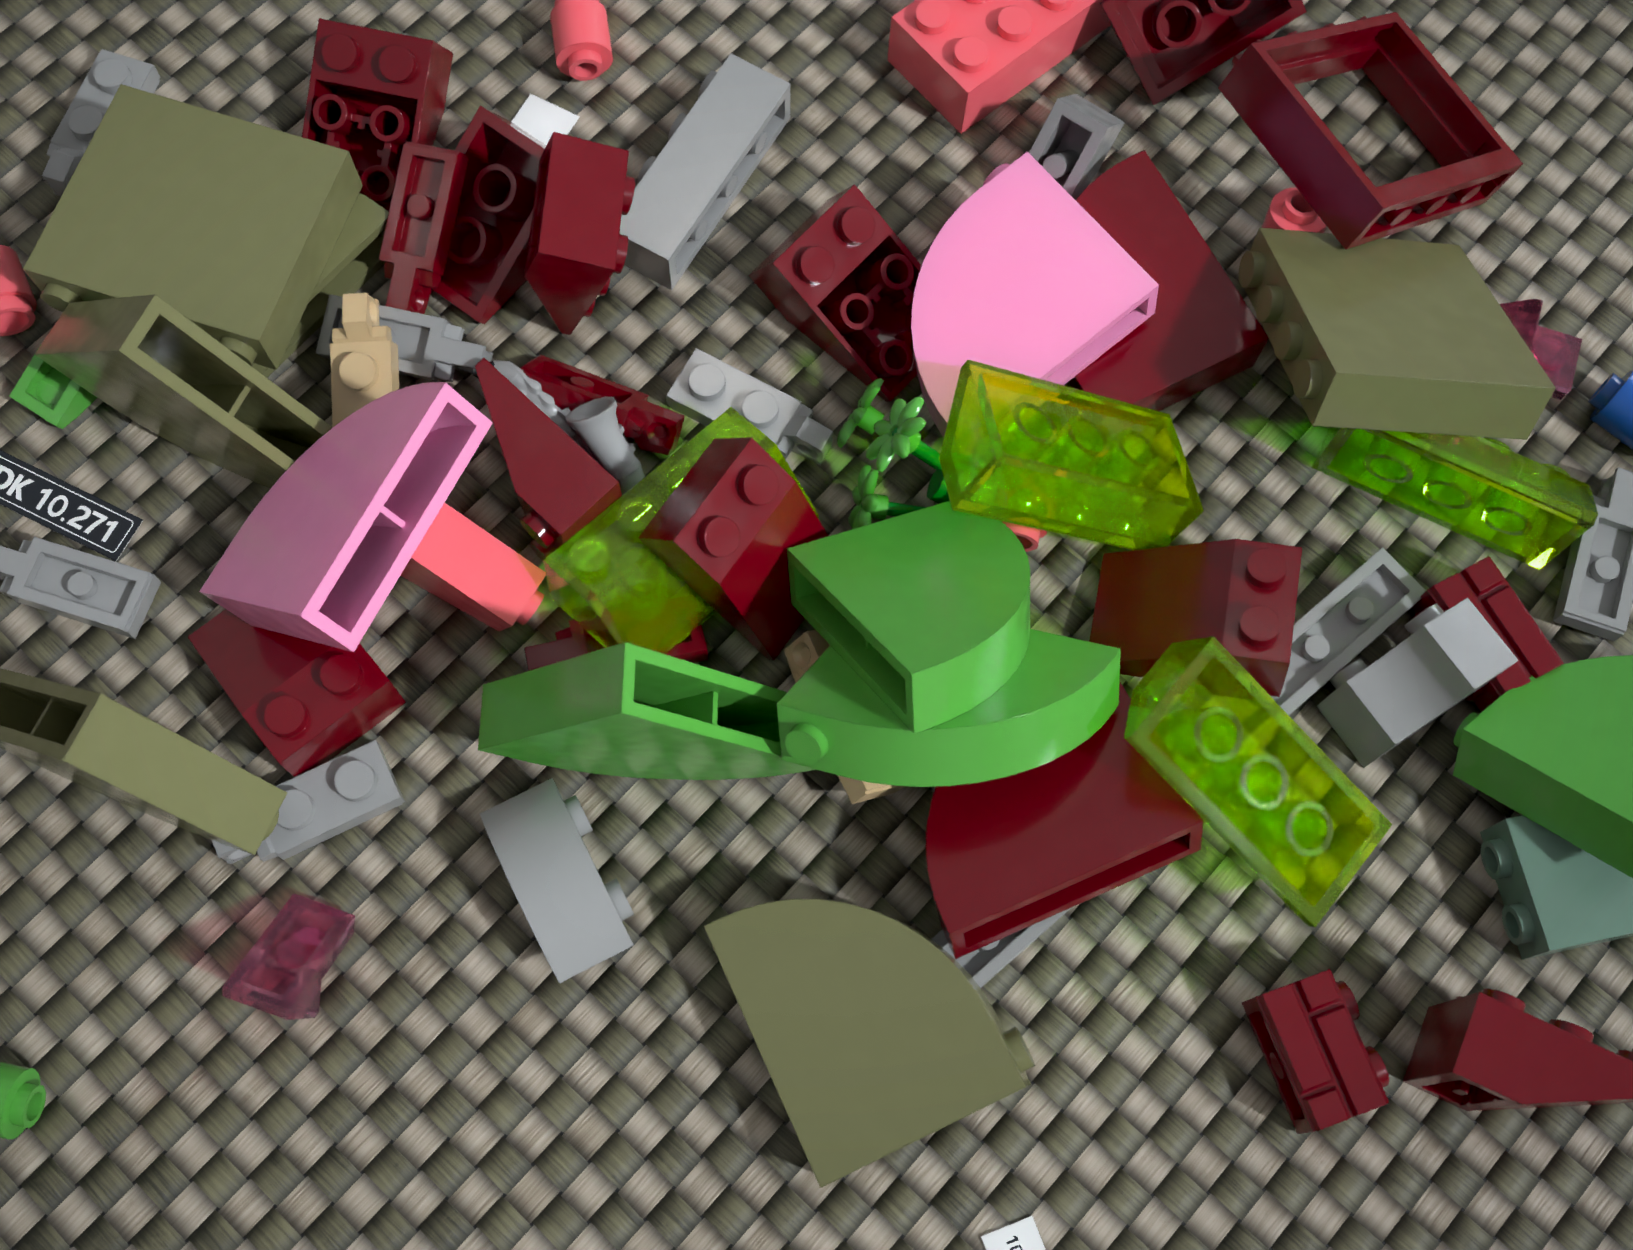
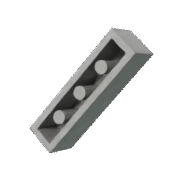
M731 53L718 72L711 71L705 77L699 90L698 100L688 114L681 113L676 118L670 129L667 144L657 157H649L640 170L630 210L627 215L621 216L619 234L628 236L625 266L673 290L789 121L791 83Z

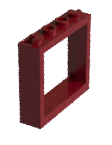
M1397 12L1370 18L1364 16L1356 21L1337 25L1330 23L1322 28L1301 33L1293 31L1285 36L1264 41L1256 39L1243 54L1234 56L1231 63L1233 68L1218 87L1345 250L1482 205L1523 165L1521 160ZM1362 69L1442 167L1375 187L1294 85Z

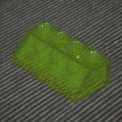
M967 360L961 367L939 457L952 510L1132 550L1168 546L1204 512L1170 414L972 360Z
M732 407L722 413L543 560L551 599L604 648L627 642L667 654L673 647L687 638L692 630L703 624L716 612L638 539L714 438L752 437L796 481L819 519L817 511L777 445Z
M1329 427L1312 465V468L1539 570L1595 524L1598 516L1590 485L1570 477L1564 469L1558 466L1540 464L1511 451L1510 447L1505 443L1491 438Z
M1214 636L1171 643L1132 690L1124 738L1307 926L1316 927L1392 824Z

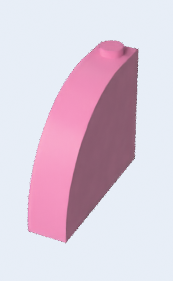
M1028 151L1012 164L1004 163L995 168L988 175L983 186L963 202L946 221L923 261L915 286L912 302L911 330L922 395L941 435L964 463L969 461L1151 317L1156 309L1159 284Z
M429 382L407 386L368 403L324 434L284 472L248 516L199 592L251 626L354 652L493 422L446 382Z

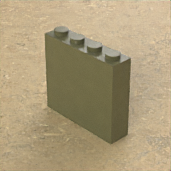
M121 84L23 270L42 292L40 295L41 299L49 306L61 312H64L68 304L73 302L156 294L250 366L255 363L277 370L363 184L347 150Z
M1259 227L1251 250L1246 251L1242 256L1239 266L1240 285L1245 289L1256 311L1257 319L1262 323L1274 348V353L1280 360L1293 386L1294 394L1299 398L1312 426L1527 440L1556 389L1460 245L1380 238L1345 250L1333 234Z

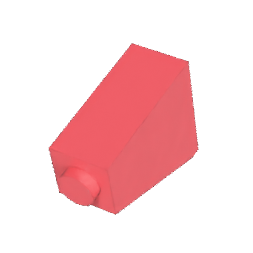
M444 503L400 576L493 629L502 631L512 627L515 622L523 626L533 616L545 596L537 588L547 573Z

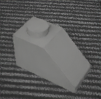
M1077 94L1057 98L1029 153L1076 200L1096 176L1125 122Z

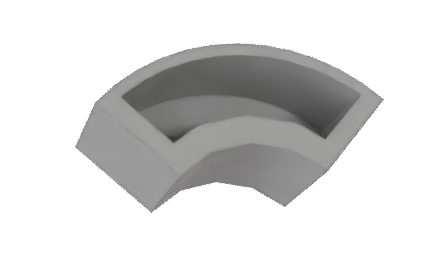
M1468 597L1445 612L1437 603L1430 606L1404 626L1411 636L1369 666L1360 658L1329 680L1336 690L1316 707L1363 768L1411 737L1519 661Z
M553 778L480 813L486 832L511 888L559 984L634 946L623 923V920L633 916L634 913L617 878L604 884L582 839V836L592 832L593 829L576 795L563 800Z

